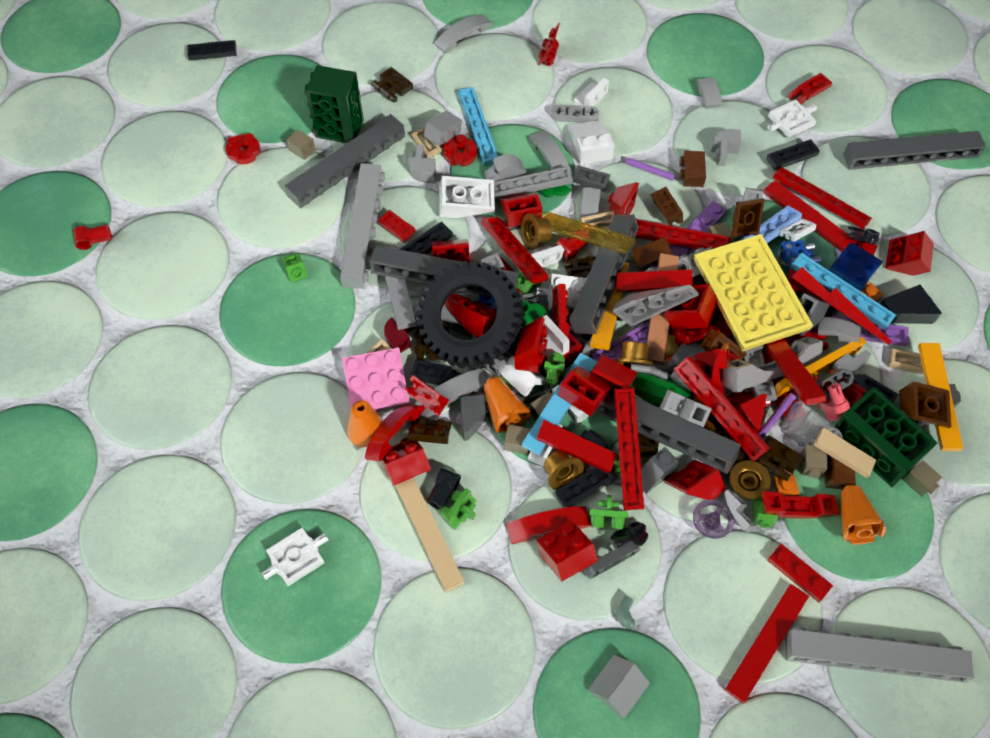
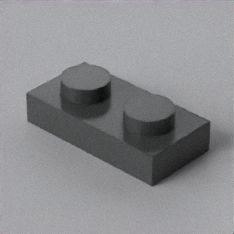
M578 165L573 176V183L605 191L611 174Z

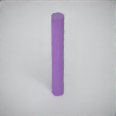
M629 157L626 159L625 164L672 181L675 178L673 173Z
M789 393L759 430L758 435L762 439L796 399L794 394Z

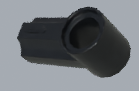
M442 467L437 474L435 485L427 499V503L431 507L441 510L452 491L454 492L457 489L461 475Z

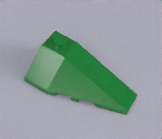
M637 372L630 387L634 388L636 396L659 408L667 390L689 399L693 395V392L672 380L671 377L662 379L658 376Z

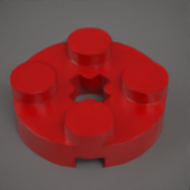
M252 133L232 136L227 140L226 152L228 158L231 161H236L237 164L252 163L256 160L255 157L261 153L259 141Z
M460 134L450 139L443 146L444 158L452 166H456V164L462 165V167L468 166L476 159L477 146L471 139L466 138L465 135Z

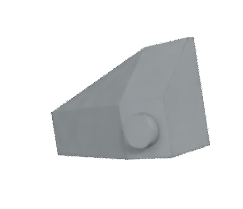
M691 285L637 292L619 300L613 312L630 326H634L699 294Z

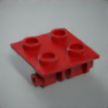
M560 23L555 28L552 27L548 35L549 37L545 38L542 43L543 49L538 56L540 58L539 66L542 62L547 66H551L554 63L559 46L558 40L555 38Z
M709 324L708 328L673 329L668 331V334L674 337L672 339L673 345L680 347L682 343L689 345L705 338L711 329L719 332L720 329Z

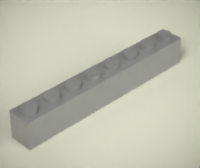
M361 163L340 275L342 288L364 289L365 282L369 280L367 268L370 267V252H373L374 249L372 238L376 237V227L374 226L378 224L377 210H380L381 200L379 199V196L383 195V185L381 184L385 182V172H382V166L379 164Z
M794 627L786 634V661L966 683L974 678L972 652L962 650L960 646L943 648L936 643L919 645L916 641L910 640L903 643L895 642L893 638L877 640L869 635L853 637L850 633L840 632L836 635L828 634L827 630L806 631V628Z

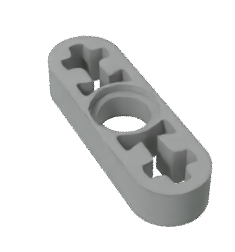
M555 105L551 109V118L557 122L584 123L596 121L599 117V110L594 106ZM577 112L579 115L573 116L571 113Z

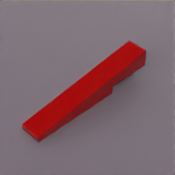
M803 267L791 277L801 286L829 303L830 306L885 344L889 345L892 342L837 288L829 293Z

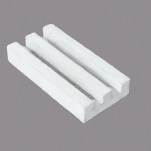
M801 218L781 229L779 236L783 237L786 235V239L792 238L791 241L795 242L816 230V224Z

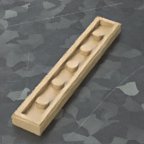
M414 477L395 485L445 593L465 584Z

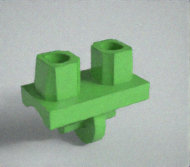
M552 353L548 361H545L544 370L545 375H547V385L558 386L560 377L564 378L565 359L560 353Z
M467 488L464 491L455 490L451 495V500L454 503L453 506L445 505L440 510L442 518L454 530L457 529L461 522H465L467 518L474 520L476 517L473 511L476 507V500L471 495V491Z
M611 495L606 496V501L598 500V507H606V510L589 509L592 527L603 528L604 517H612L611 528L623 529L625 518H628L627 511L611 510V508H619V502L612 501Z

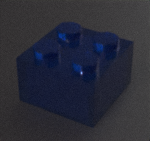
M850 242L832 264L829 271L862 292L883 261Z

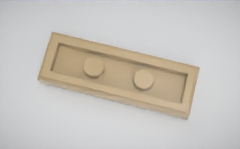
M823 427L819 431L814 442L815 447L865 478L870 476L876 459Z

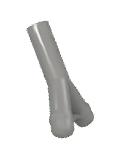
M630 363L629 366L630 369L636 372L649 373L662 379H668L669 373L664 371L665 366L663 364L647 366Z

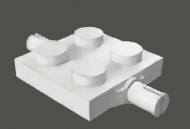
M793 100L769 112L768 117L774 123L768 125V131L772 132L780 129L790 138L813 127L816 120L810 113L816 111L817 107L813 104L806 108L797 100Z
M551 274L548 289L537 287L536 295L547 296V308L550 311L553 306L552 289L558 284H566V290L568 291L566 304L574 309L587 278Z
M302 527L267 549L266 552L271 558L272 566L261 572L265 580L277 573L284 579L287 586H290L323 565L325 562L319 554L318 547L328 541L326 535L323 533L313 540Z

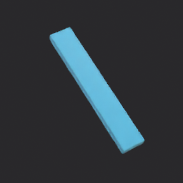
M474 87L458 90V96L483 166L493 165V159L498 157V153Z
M800 253L792 262L790 268L798 271L803 267L829 293L837 288L870 321L885 330L895 318L896 314L803 253Z
M580 353L564 379L571 370L578 366L592 373L597 361ZM560 385L522 443V447L540 456L546 444L536 440L542 422L546 420L558 426L571 406L570 403L558 396Z

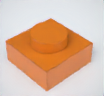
M871 282L859 289V291L876 302L882 299L884 295Z
M791 475L788 481L781 477L779 479L774 477L775 491L782 492V496H798L800 494L795 475Z

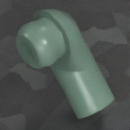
M624 596L616 611V615L623 627L632 629L635 626V620L632 618L629 610L634 600L629 596Z

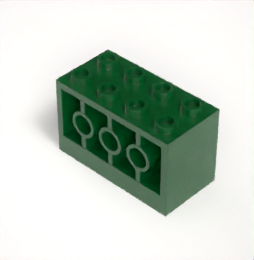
M316 65L314 72H311L309 83L305 86V94L308 98L307 105L310 107V118L313 121V130L315 131L316 138L347 144L359 135L364 122L357 73Z
M874 387L848 409L834 426V428L841 432L843 440L876 459L872 470L892 488L921 462L938 443L929 433L920 428L914 420L905 415L898 406L890 402L882 392H879Z

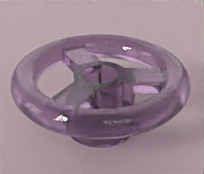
M704 500L694 509V525L702 535L708 538H723L734 527L735 520L729 506L720 500ZM706 506H718L710 514H700L701 510ZM723 510L728 516V524L725 529L720 524V514Z

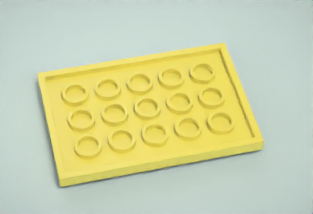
M762 234L694 255L693 259L706 284H710L715 294L716 303L742 352L810 330L813 327L812 322Z

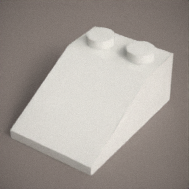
M600 120L568 125L580 165L613 159L614 143L610 132Z
M442 176L439 187V217L461 218L494 212V180Z

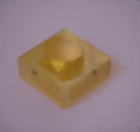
M667 336L664 361H670L678 350V344H675V336Z

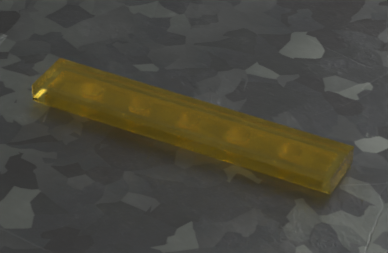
M549 212L545 216L550 221L553 232L625 255L636 243L633 237Z

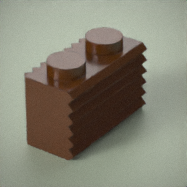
M684 150L683 156H680L679 166L682 167L680 170V180H683L684 187H704L706 180L705 151Z

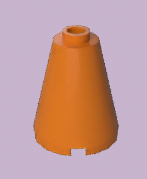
M491 377L486 380L484 391L493 426L497 433L507 432L508 424L521 426L530 418L529 408L501 378Z
M360 400L352 405L346 429L349 440L360 448L368 446L372 435L383 421V418L367 401Z
M856 485L846 486L841 491L842 535L844 540H850V543L854 545L874 542V537L880 535V538L883 537L886 533V526L862 488Z

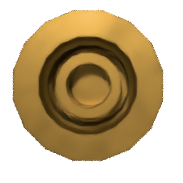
M532 213L524 215L521 222V236L525 246L528 249H534L539 243L548 242L552 235L550 221L546 217L536 218Z
M622 342L621 358L615 359L616 362L628 365L630 363L647 366L653 365L652 361H647L649 344Z
M561 451L552 453L547 457L543 465L545 472L549 475L548 484L553 490H558L581 476L584 469L583 462L579 458L570 457Z
M755 461L737 463L732 468L729 476L732 490L743 500L762 497L761 493L763 491L768 492L771 485V478L767 469Z

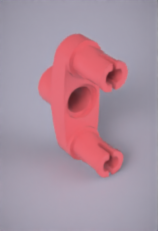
M818 375L812 376L815 381L819 380ZM839 383L831 384L832 387L828 386L827 390L830 397L825 402L815 405L824 411L829 421L840 419L844 412L850 409L849 402L844 398Z

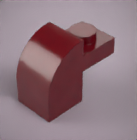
M391 317L384 327L386 343L392 349L399 348L400 354L410 348V337L407 333L417 327V321L415 327L398 330L396 321Z

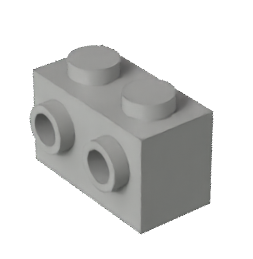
M446 110L426 122L424 137L440 146L460 134L462 119Z

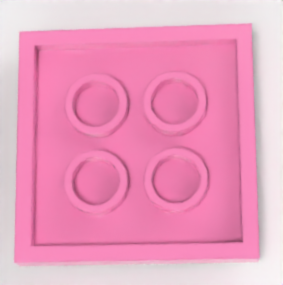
M399 348L342 358L350 407L360 400L367 401L375 410L410 404L408 392L405 391L407 386Z

